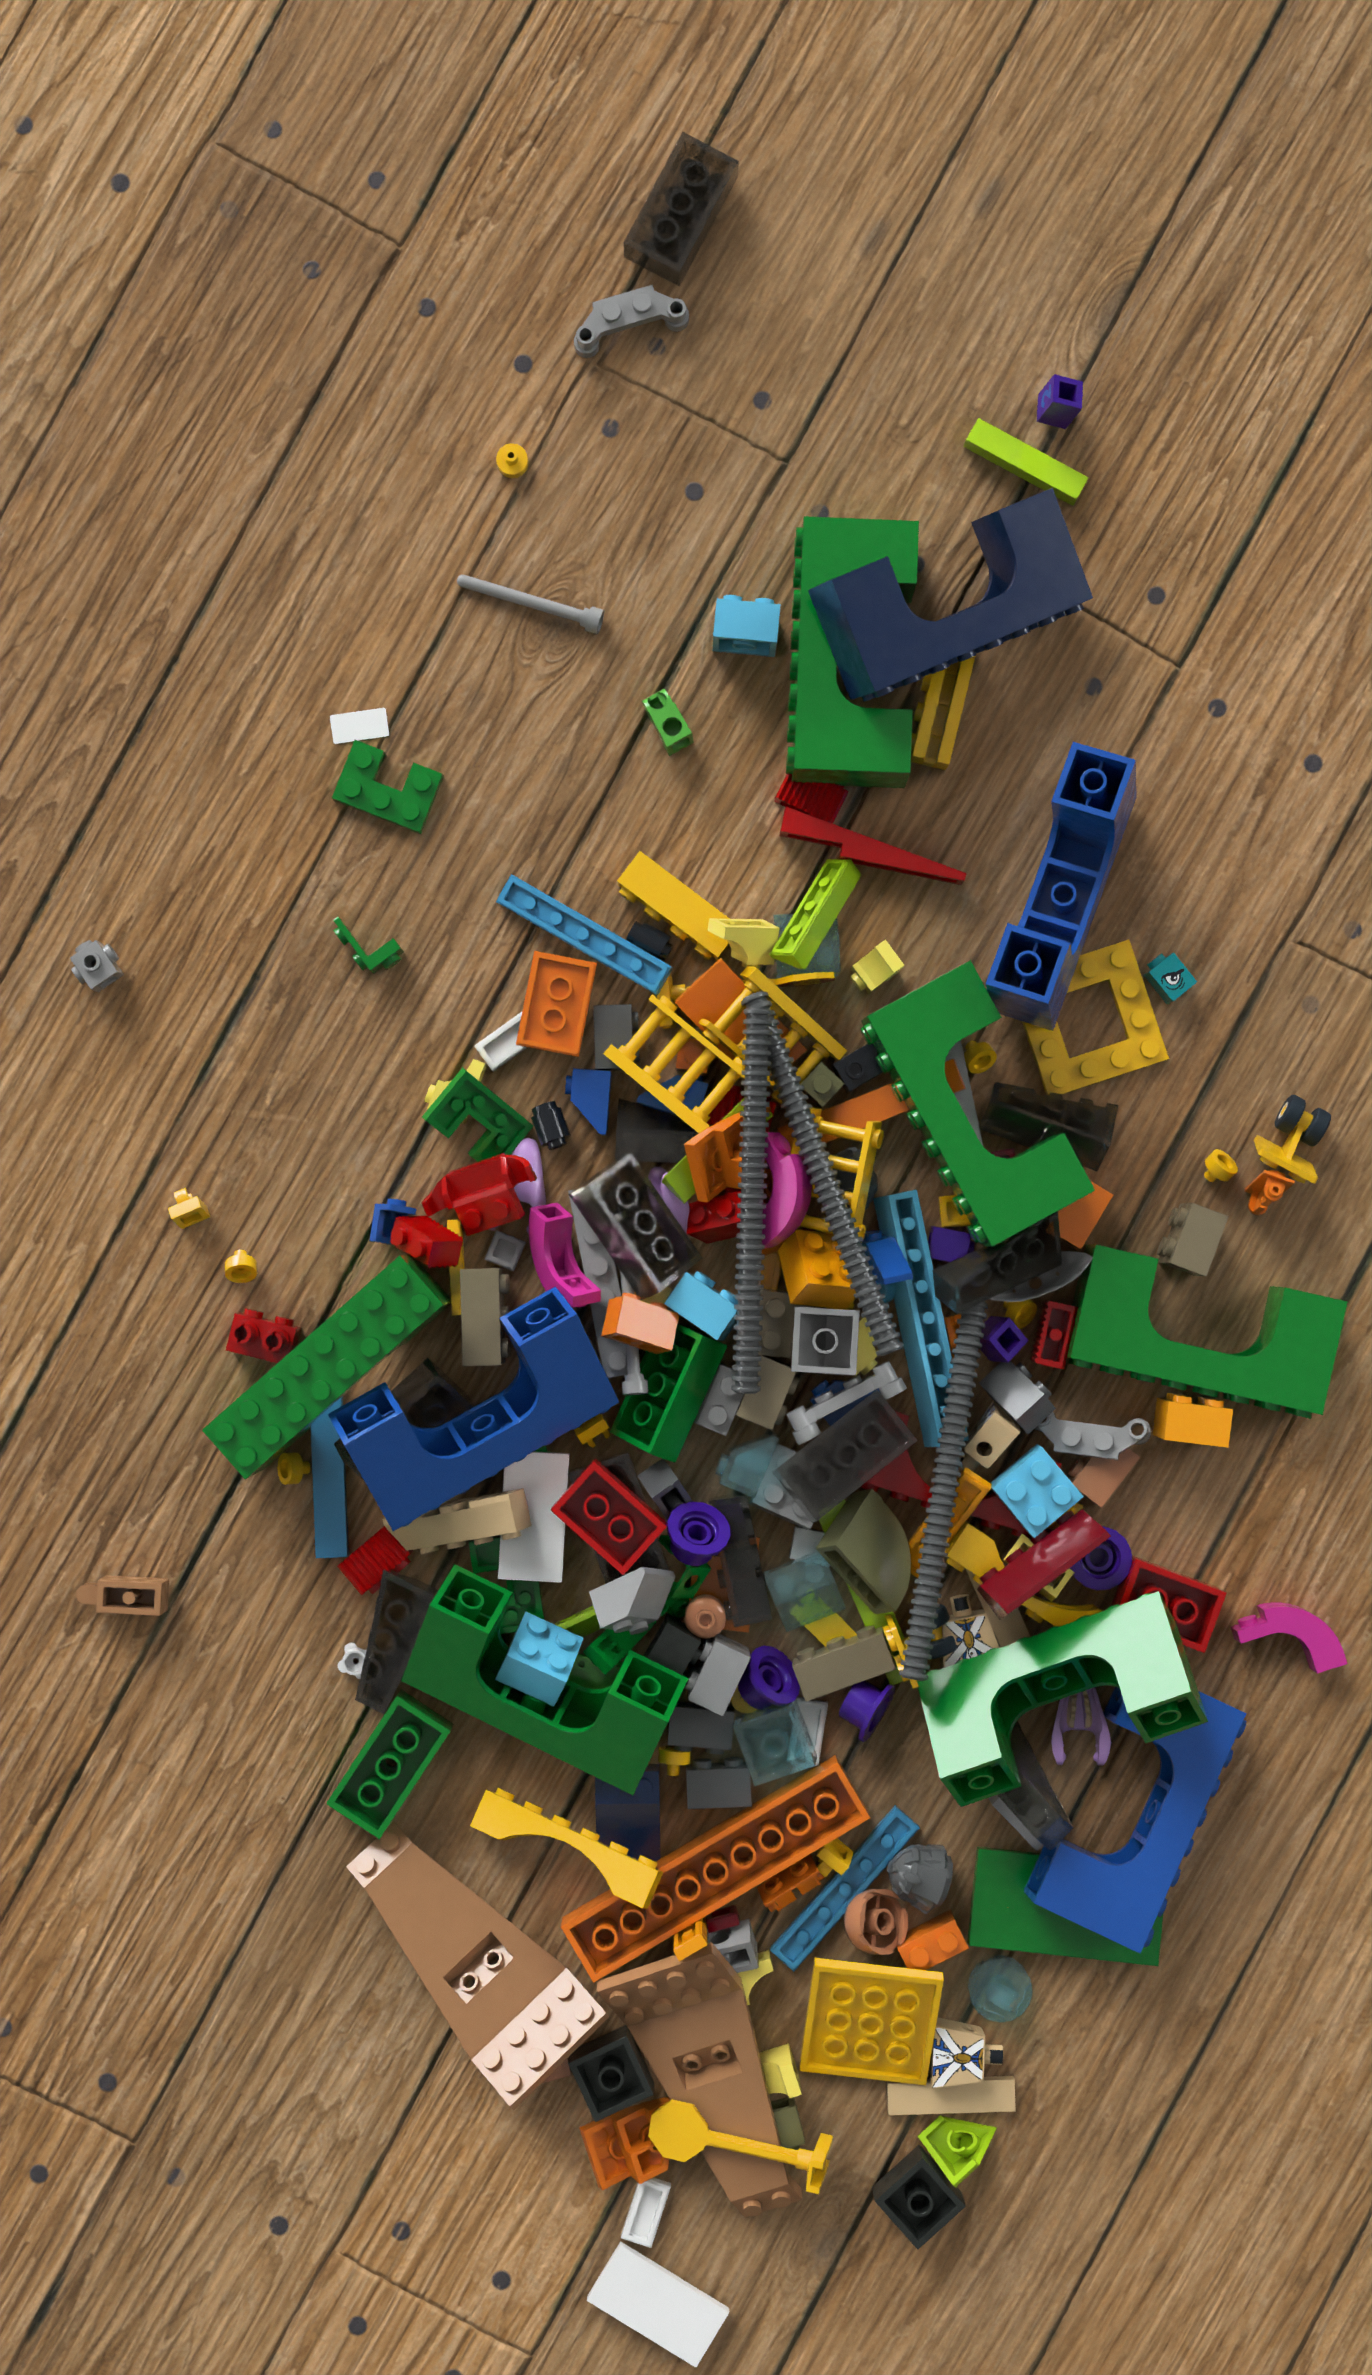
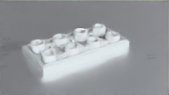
M533 1451L523 1460L514 1462L504 1468L503 1492L524 1488L532 1526L521 1530V1536L513 1539L502 1540L500 1535L498 1579L562 1583L566 1524L550 1509L568 1489L570 1453Z
M621 2241L587 2296V2301L694 2367L698 2366L729 2314L727 2306Z

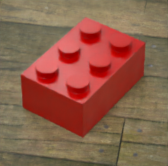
M596 1458L550 1509L622 1575L630 1569L667 1527V1522Z
M1132 1555V1565L1129 1574L1118 1585L1111 1606L1121 1605L1133 1601L1143 1594H1152L1159 1591L1176 1622L1183 1645L1205 1653L1227 1593L1216 1586Z

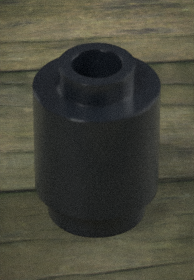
M636 921L626 937V940L664 962L674 946L669 943L671 936L646 922L641 924Z
M555 1101L534 1107L532 1109L534 1116L531 1119L541 1146H548L549 1150L565 1146L567 1144L566 1139L571 1137L561 1107H557Z

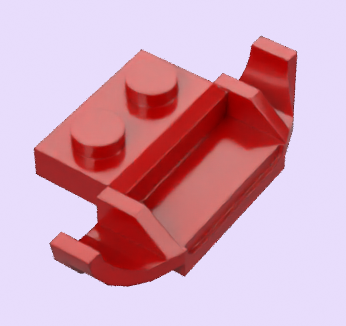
M505 1153L450 1171L436 1184L421 1204L427 1217L447 1207L449 1210L454 1208L466 1235L470 1236L521 1219L525 1212L514 1187L521 1182L536 1181L537 1176L528 1160L516 1155H505Z

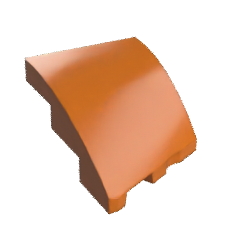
M769 1106V1107H766V1112H769V1114H770V1106ZM740 1112L708 1127L684 1143L698 1201L709 1202L726 1187L741 1189L738 1187V1183L741 1182V1177H738V1173L742 1172V1167H739V1162H742V1157H739V1152H742L739 1142H743V1137L740 1136V1132H743V1126H740L743 1116H740Z
M669 2097L647 2101L622 2109L597 2122L592 2121L579 2128L598 2187L601 2190H605L630 2176L639 2184H642L668 2170L669 2159L662 2157L648 2135L652 2113L669 2102Z

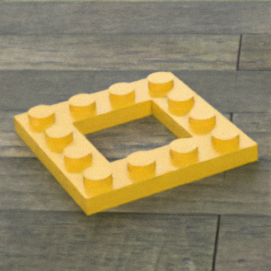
M1129 939L1080 955L1067 993L1108 980L1127 1040L1069 1058L1057 1022L1054 1030L1051 1031L1022 1021L1048 1099L1169 1059Z

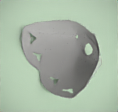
M1055 1251L1028 1259L1027 1262L1015 1265L1000 1273L988 1290V1298L996 1301L1020 1302L1056 1291L1075 1280L1092 1261V1256L1082 1252ZM1034 1276L1042 1280V1286L1038 1289H1032L1029 1286V1280Z

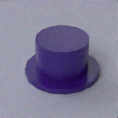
M703 1502L680 1504L671 1512L667 1521V1534L671 1539V1551L674 1557L689 1566L706 1564L711 1560L712 1556L719 1554L726 1548L731 1536L730 1525L725 1516L715 1507Z
M1105 1526L1102 1527L1107 1530L1111 1537L1070 1567L1075 1572L1073 1574L1074 1577L1081 1584L1094 1590H1107L1119 1585L1129 1574L1132 1565V1553L1127 1540L1116 1530Z
M764 1645L754 1649L737 1685L742 1698L748 1705L761 1710L768 1708L772 1704L785 1706L795 1701L799 1695L800 1685L793 1670L792 1662L783 1652L774 1647Z
M865 1680L854 1684L848 1692L840 1708L839 1717L860 1729V1741L866 1742L876 1730L892 1701L895 1686L888 1684L881 1690Z

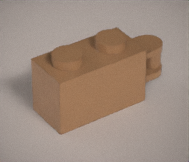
M106 1575L97 1580V1582H88L80 1586L76 1591V1598L80 1603L96 1605V1613L160 1616L168 1610L169 1579Z

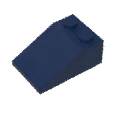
M659 1764L647 1765L634 1795L595 1777L596 1833L600 1835L598 1841L607 1846L610 1845L611 1841L629 1849L628 1856L637 1860L640 1855L654 1861L661 1859Z

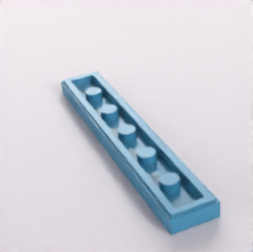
M512 874L496 901L656 995L659 994L673 969L669 964Z
M343 1396L311 1424L316 1558L349 1556L345 1446L328 1416L330 1412L343 1406Z
M894 1805L854 1851L849 1868L842 1876L836 1872L773 1943L770 1951L794 1972L843 1917L851 1900L871 1885L886 1868L889 1861L900 1852L920 1829L919 1825L899 1807Z

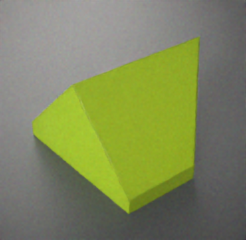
M940 2115L918 2138L951 2184L956 2188L980 2165L997 2127Z

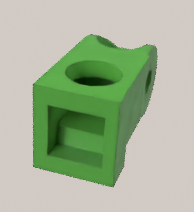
M665 689L642 700L643 706L669 756L694 743L691 730Z

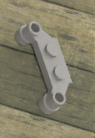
M653 285L592 302V312L584 324L578 328L574 337V348L579 356L591 358L599 350V339L601 337L660 319L664 320L668 329L675 332L682 331L689 323L688 308L683 300L673 299L654 291ZM674 311H680L681 313H679V314H674V313H672V312H674ZM585 337L590 338V340L584 341L582 339Z
M890 1361L873 1368L874 1374L861 1379L860 1375H857L843 1383L845 1389L835 1394L831 1390L820 1394L814 1398L816 1404L805 1410L804 1406H800L787 1413L786 1415L794 1429L792 1434L798 1445L821 1434L815 1421L868 1393L879 1389L883 1399L886 1400L906 1390L907 1387L902 1377H897Z
M1054 1412L1047 1416L1045 1422L1040 1423L1034 1428L1039 1432H1043L1054 1444V1452L1118 1460L1120 1453L1135 1444H1145L1152 1434L1149 1423L1141 1418L1132 1419L1127 1425L1120 1428L1059 1420ZM1136 1425L1144 1428V1432L1139 1436L1132 1433V1429Z

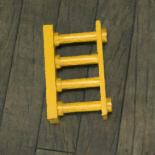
M747 965L740 974L747 981L744 984L746 988L715 1024L703 1018L699 1021V1024L705 1029L702 1034L715 1046L721 1043L734 1056L745 1060L742 1050H746V1045H743L742 1042L746 1040V1035L736 1045L724 1032L746 1008L741 1005L743 998L753 993L764 991L768 992L769 996L766 999L772 1003L770 1009L776 1013L774 1019L782 1018L785 1015L792 1022L789 1026L791 1030L784 1037L787 1041L785 1048L791 1050L800 1038L804 1039L806 1036L815 1043L812 1046L814 1050L797 1069L796 1076L801 1077L799 1084L808 1077L823 1058L827 1059L830 1056L840 1060L847 1052L841 1044L760 970L750 965ZM767 1076V1081L770 1082L769 1087L774 1091L771 1096L778 1103L782 1104V1100L777 1098L778 1090L775 1091L773 1088L775 1082L770 1080V1076Z
M652 994L649 1000L657 1006L655 1011L626 1046L621 1045L617 1049L611 1044L603 1054L696 1132L700 1133L710 1127L707 1123L710 1119L708 1115L740 1077L745 1079V1075H742L745 1065H742V1060L738 1056L731 1060L675 1013L678 1007L663 995L658 999ZM669 1016L682 1028L650 1066L646 1065L644 1069H641L633 1062L637 1057L635 1055L636 1052L665 1017ZM693 1036L706 1049L674 1087L671 1085L668 1090L658 1083L661 1078L659 1074L688 1039ZM717 1056L731 1069L699 1107L695 1106L692 1110L682 1103L686 1098L684 1094Z
M812 1107L810 1112L816 1116L814 1123L819 1124L818 1133L822 1132L827 1135L863 1142L859 1161L830 1155L828 1159L833 1161V1169L856 1174L853 1193L845 1191L843 1197L849 1201L847 1205H850L852 1209L851 1218L856 1219L854 1226L855 1228L859 1227L860 1230L857 1234L864 1239L866 1228L862 1223L876 1151L880 1149L884 1138V1131L881 1130L882 1122L867 1121L865 1129L823 1121V1117H820L822 1109ZM794 1137L791 1154H799V1151H801L800 1147L795 1145L796 1137ZM813 1184L811 1197L819 1198L818 1194H814L813 1190L815 1189V1185ZM805 1215L802 1223L797 1228V1230H801L804 1227L833 1234V1232L828 1231V1227H830L829 1222L826 1223L822 1218Z

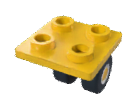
M1291 1095L1282 1105L1275 1120V1127L1284 1133H1290L1283 1146L1280 1147L1259 1135H1256L1254 1143L1258 1154L1261 1156L1260 1160L1264 1164L1275 1169L1279 1165L1289 1170L1288 1175L1296 1181L1305 1184L1308 1180L1315 1184L1318 1176L1313 1164L1295 1155L1294 1152L1299 1140L1312 1147L1319 1143L1330 1124L1331 1114L1321 1108H1316L1310 1114L1304 1111L1306 1101L1296 1095Z
M940 1604L939 1609L936 1608L938 1619H934V1624H937V1627L932 1631V1634H935V1639H931L930 1643L933 1645V1649L929 1650V1654L932 1655L931 1659L946 1656L957 1649L953 1636L943 1638L942 1626L948 1622L950 1616L946 1606ZM890 1614L885 1616L888 1625L882 1628L891 1651L898 1650L899 1655L894 1656V1660L900 1672L904 1668V1665H901V1660H905L906 1655H903V1650L907 1649V1645L904 1642L908 1640V1637L901 1640ZM902 1677L903 1682L910 1681L913 1689L919 1687L917 1680Z

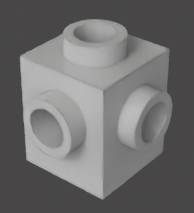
M88 940L75 949L76 954L70 957L75 965L71 968L75 977L81 984L86 982L93 991L100 992L124 975L116 963L119 957L110 944L104 946L103 943L97 940L94 942Z

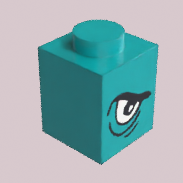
M1174 952L1167 957L1163 953L1158 955L1147 964L1150 970L1143 975L1166 1004L1176 1000L1197 983V980Z

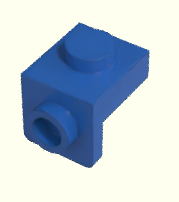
M388 1199L387 1204H375L370 1242L392 1245L390 1240L395 1218L398 1216L416 1215V1209L406 1207L407 1201L399 1199Z

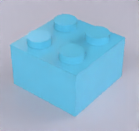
M725 595L723 599L717 598L712 651L775 657L781 604H774V600L769 598H756L755 602L742 601L743 598L737 595Z
M696 1271L695 1274L685 1272L664 1304L714 1339L724 1341L737 1323V1320L734 1319V1315L737 1314L734 1305L738 1304V1300L728 1290L722 1289L719 1292L714 1289L713 1286L716 1282L702 1272Z
M1038 1444L991 1482L993 1492L1033 1538L1038 1536L1084 1497L1044 1448Z
M525 1611L495 1680L555 1706L568 1680L584 1638Z

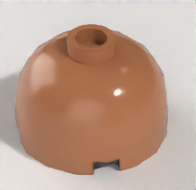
M869 1889L859 1893L851 1900L846 1908L844 1928L847 1937L857 1949L871 1955H890L895 1952L892 1950L897 1945L903 1944L908 1930V1914L906 1908H901L897 1900L900 1898L896 1893L889 1889Z

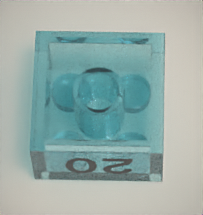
M797 1699L785 1706L773 1704L763 1710L758 1709L752 1713L736 1717L733 1728L754 1786L815 1766L817 1754Z

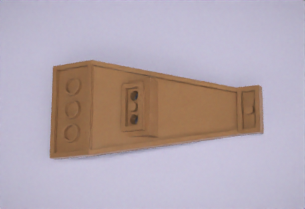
M395 1822L385 1830L380 1839L376 1838L346 1866L368 1893L471 2061L513 2110L610 2017L563 1964L413 1844ZM498 1956V1962L491 1965V1960ZM475 1979L474 1985L470 1988H467V1983L470 1980Z
M712 1942L680 1962L676 1955L597 1981V1993L628 2027L670 2100L694 2104L709 2125L708 2128L711 2131L781 2146L741 1977ZM708 2145L701 2151L729 2200L744 2217L758 2216L762 2212L774 2208L787 2207L791 2203L802 2200V2188L788 2173L786 2163Z

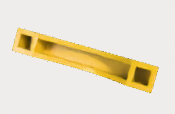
M967 1521L949 1542L950 1547L946 1548L945 1553H948L949 1558L946 1562L960 1572H963L965 1568L975 1574L972 1579L980 1585L983 1583L979 1578L993 1567L998 1572L1005 1567L999 1556L995 1541ZM1033 1595L1022 1604L1028 1608L1025 1612L1026 1615L1040 1624L1045 1619L1054 1625L1053 1627L1063 1626L1076 1621L1082 1616H1091L1103 1611L1094 1604H1058L1041 1599L1036 1595Z
M497 1788L496 1792L485 1791L470 1824L471 1827L504 1841L520 1836L534 1835L548 1836L564 1841L580 1850L597 1866L605 1877L613 1895L640 1908L648 1909L663 1875L662 1871L656 1869L658 1862L643 1855H640L638 1860L628 1856V1848L613 1841L607 1846L598 1841L599 1834L586 1828H582L581 1833L569 1828L572 1823L571 1821L556 1814L550 1819L541 1814L543 1808L526 1801L524 1806L513 1801L515 1795L506 1790Z

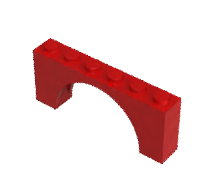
M876 1405L854 1476L855 1479L861 1481L860 1487L864 1489H873L874 1492H878L879 1487L890 1490V1496L908 1502L909 1497L922 1500L920 1506L930 1508V1503L927 1501L928 1498L932 1497V1493H929L931 1487L916 1472L908 1452L907 1425L909 1415ZM1054 1460L1059 1468H1061L1062 1463ZM994 1492L987 1494L970 1515L982 1519L981 1525L995 1530H999L1000 1525L1012 1528V1535L1020 1537L1021 1534H1024L1030 1539L1031 1535L1028 1534Z

